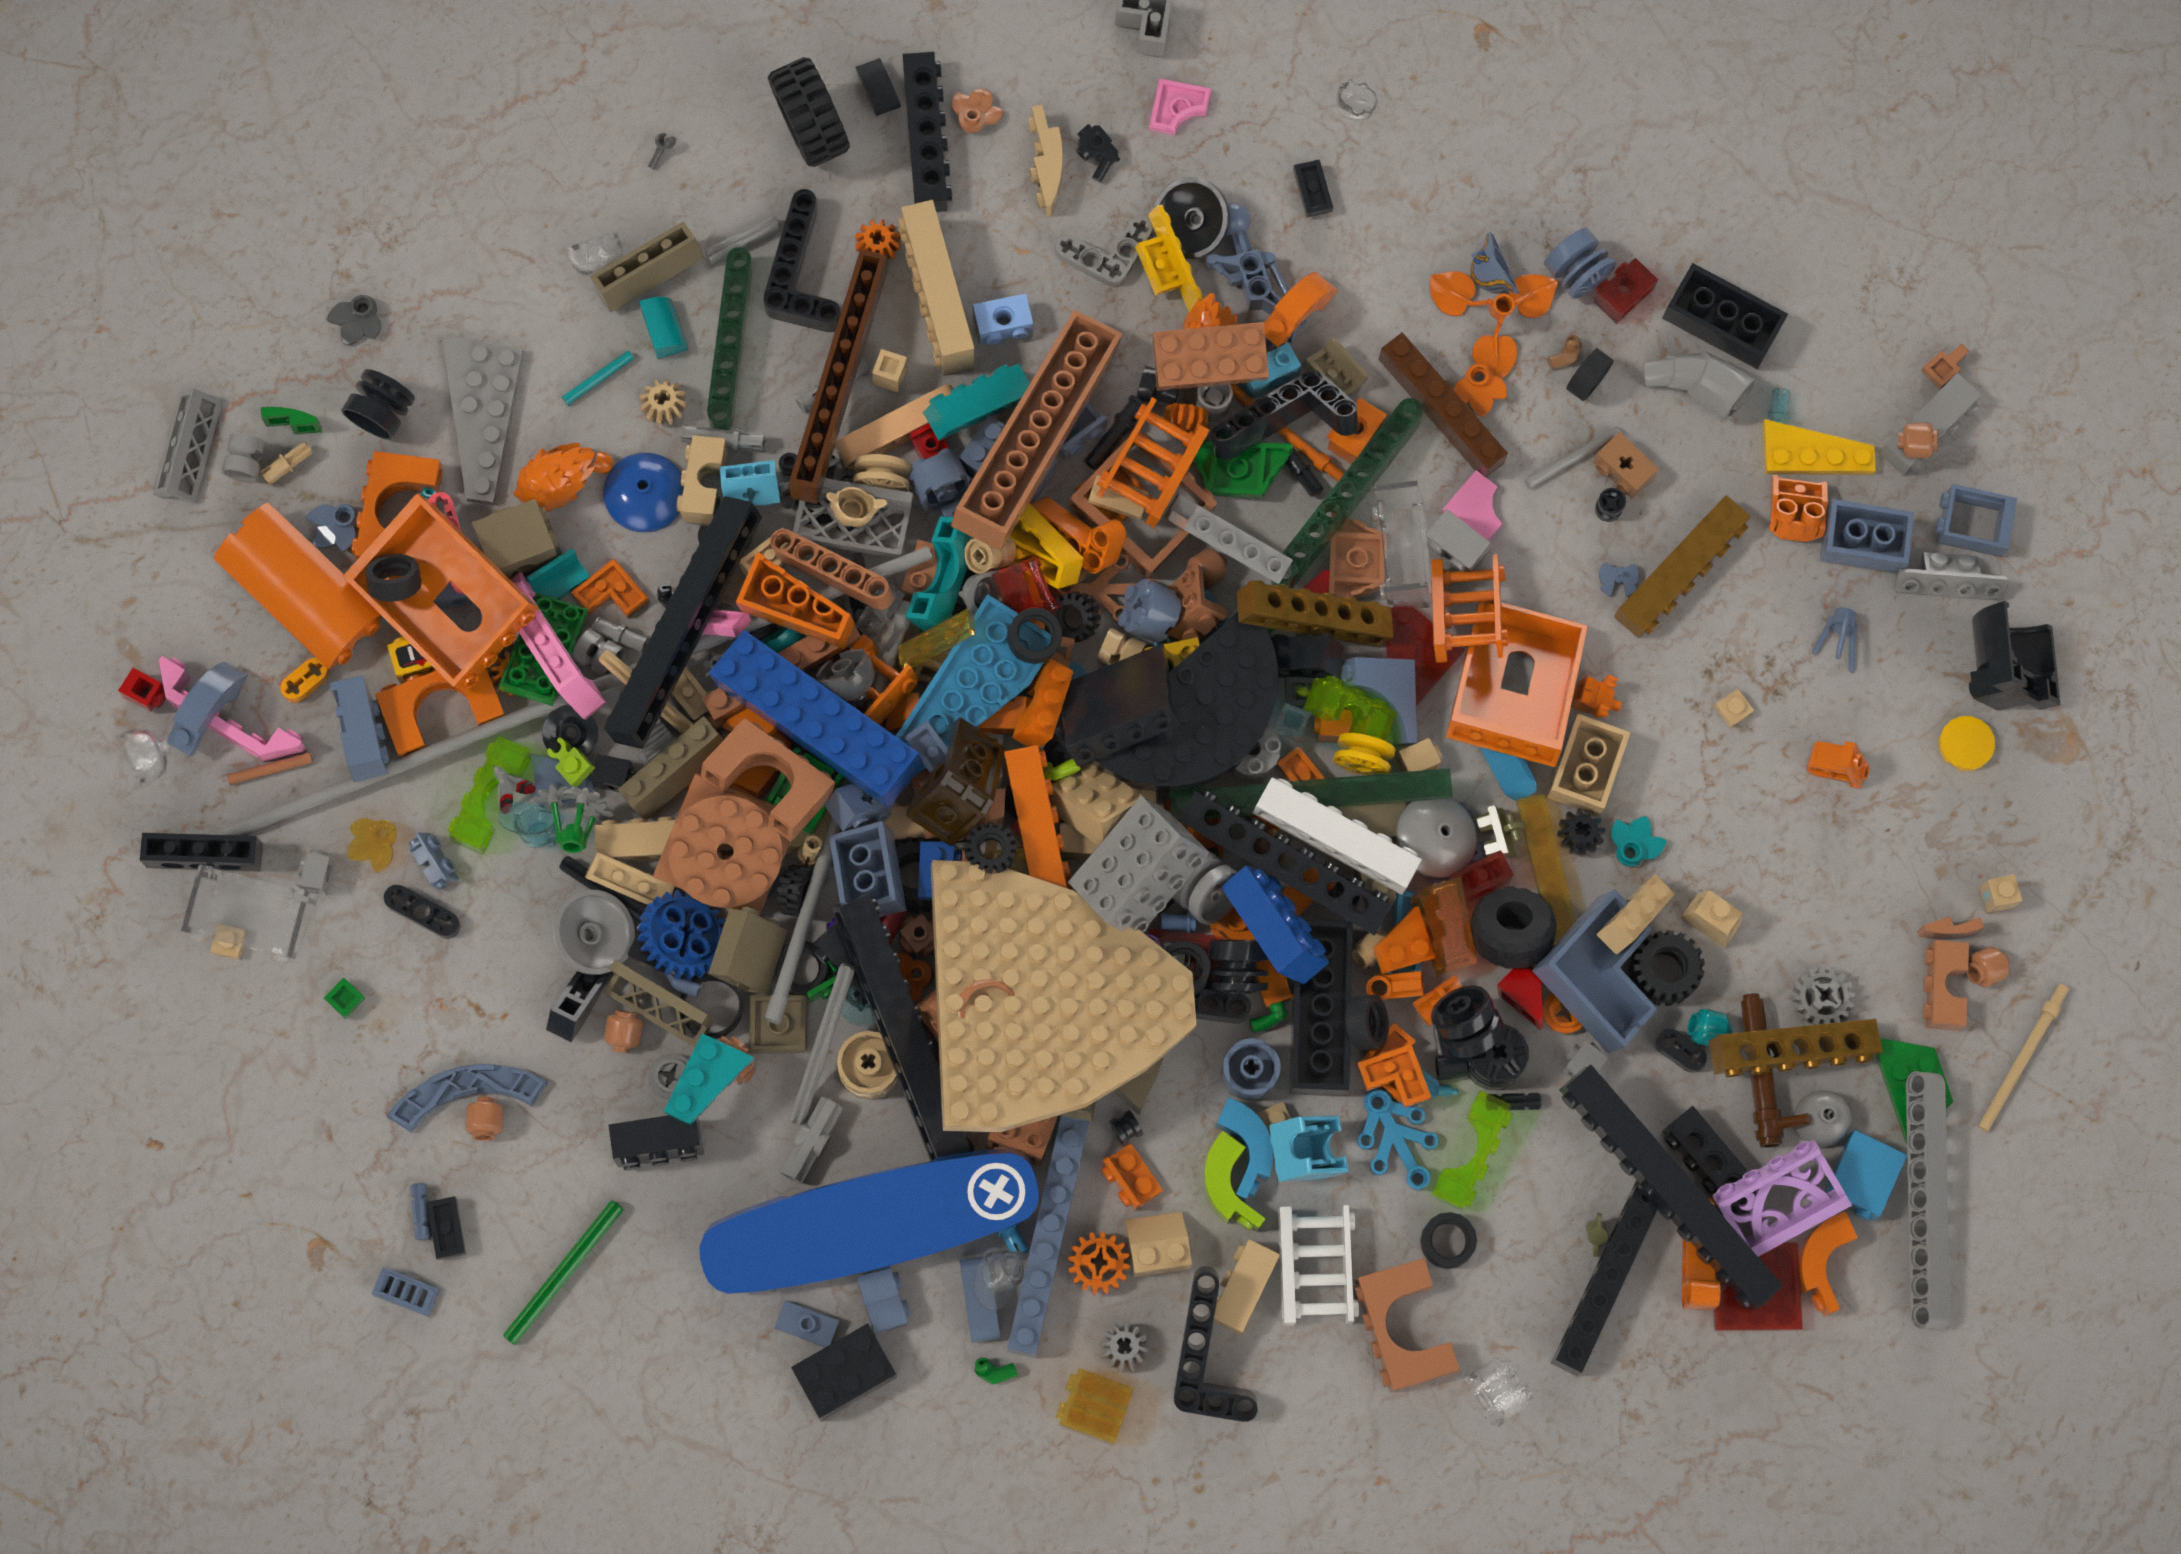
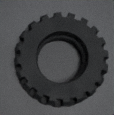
M802 57L771 71L768 76L769 85L791 136L807 166L816 167L846 153L850 148L847 134L830 94L812 60Z

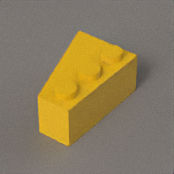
M1029 503L1010 535L1016 547V557L1011 565L1057 589L1078 583L1084 558Z

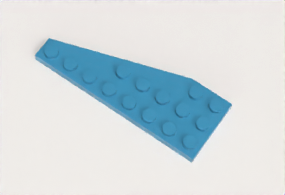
M987 594L897 733L896 737L910 746L904 736L927 720L948 748L953 724L960 717L977 728L1028 688L1044 662L1039 664L1025 663L1017 659L1010 651L1007 642V632L1018 613ZM1027 621L1021 625L1018 638L1025 649L1038 652L1044 650L1049 645L1051 634L1031 621ZM925 765L921 767L915 776L926 769Z

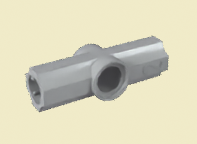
M821 1097L808 1123H804L794 1141V1148L788 1156L784 1167H782L781 1174L803 1185L816 1159L822 1156L830 1141V1133L844 1110L842 1106L828 1098Z

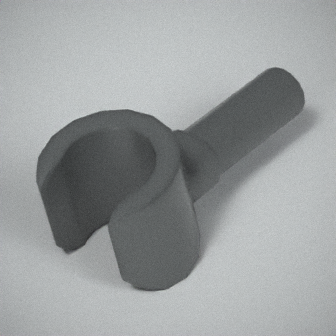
M660 133L655 138L657 148L648 165L653 170L664 150L673 148L676 143V139L670 137L665 145L664 138L666 133Z

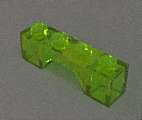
M501 736L497 737L495 743L491 742L485 753L487 760L483 768L478 767L473 777L475 784L471 792L467 791L464 794L460 804L462 810L458 817H453L448 827L449 837L453 843L484 855L495 833L492 823L485 815L486 799L489 793L499 785V781L494 776V767L499 766L507 774L522 777L531 760V752L528 748Z
M1481 1090L1477 1093L1466 1117L1477 1136L1476 1152L1466 1165L1458 1168L1442 1169L1430 1194L1431 1197L1460 1211L1464 1209L1465 1205L1468 1207L1472 1205L1477 1194L1473 1187L1477 1179L1480 1181L1484 1179L1489 1168L1485 1161L1489 1153L1495 1154L1501 1142V1139L1496 1137L1501 1127L1507 1128L1513 1116L1512 1113L1508 1112L1511 1107L1510 1104Z

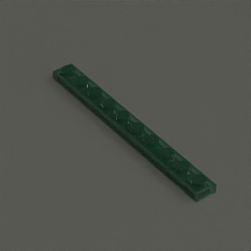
M1450 768L1289 782L1294 790L1300 793L1307 792L1316 797L1318 803L1325 807L1333 806L1335 808L1446 799L1453 796ZM1268 784L1209 788L1207 790L1218 796L1217 802L1224 806L1230 803L1243 811L1241 816L1255 815L1253 811ZM1196 790L1169 792L1170 811L1177 820ZM1210 809L1206 814V819L1221 818V815L1216 809Z

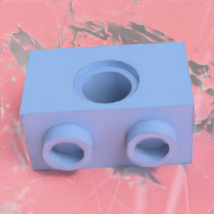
M1026 294L973 304V317L980 344L994 345L1000 343L1003 339L1012 337L1013 339H1023L1033 333V321ZM1007 318L1010 320V323L1001 325L997 320Z

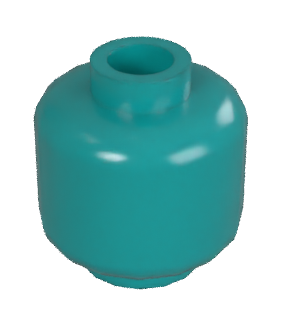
M1702 1008L1691 1015L1687 1030L1694 1043L1709 1047L1708 1041L1716 1036L1732 1034V1025L1729 1024V1019L1725 1013Z

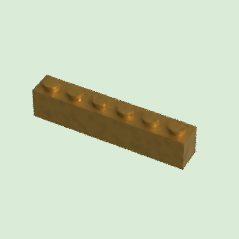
M1725 495L1620 606L1614 617L1638 639L1645 632L1648 635L1651 634L1660 623L1657 621L1660 615L1664 613L1667 616L1678 604L1675 601L1680 594L1685 597L1696 585L1693 580L1698 575L1703 578L1713 567V564L1710 562L1716 556L1721 559L1731 548V545L1728 543L1734 537L1740 539L1749 527L1746 523L1751 516L1730 497Z

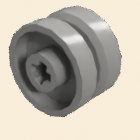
M1210 852L1202 865L1185 881L1184 886L1172 898L1183 909L1188 910L1200 923L1205 925L1216 923L1224 918L1234 907L1221 886L1231 879L1237 871L1225 865L1221 858Z

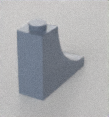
M1354 657L1342 661L1340 675L1343 680V689H1350L1364 694L1382 710L1392 731L1393 745L1406 746L1417 743L1415 660Z

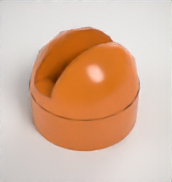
M598 451L593 472L598 474L609 473L614 465L612 457L605 452Z

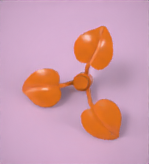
M1459 271L1432 274L1429 283L1430 293L1435 305L1443 313L1450 316H1460L1465 312L1467 305L1472 307L1489 306L1490 315L1497 319L1493 336L1484 335L1475 342L1472 349V357L1475 364H1485L1491 369L1494 376L1501 379L1504 378L1511 371L1517 358V347L1514 340L1509 336L1499 337V331L1504 319L1510 315L1516 305L1519 313L1524 317L1538 318L1544 315L1552 304L1558 281L1544 275H1522L1514 280L1520 292L1519 294L1508 291V294H1499L1494 300L1489 298L1482 301H1470L1474 297L1476 289L1473 280L1467 274Z

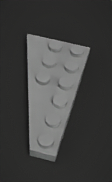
M442 337L467 502L494 506L524 351L523 348Z

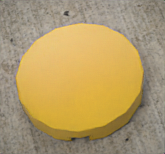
M1959 716L1950 720L1942 729L1938 738L1939 751L1943 759L1948 764L1956 767L1955 769L1974 771L1983 767L1992 757L1995 749V737L1990 727L1981 719L1973 716Z

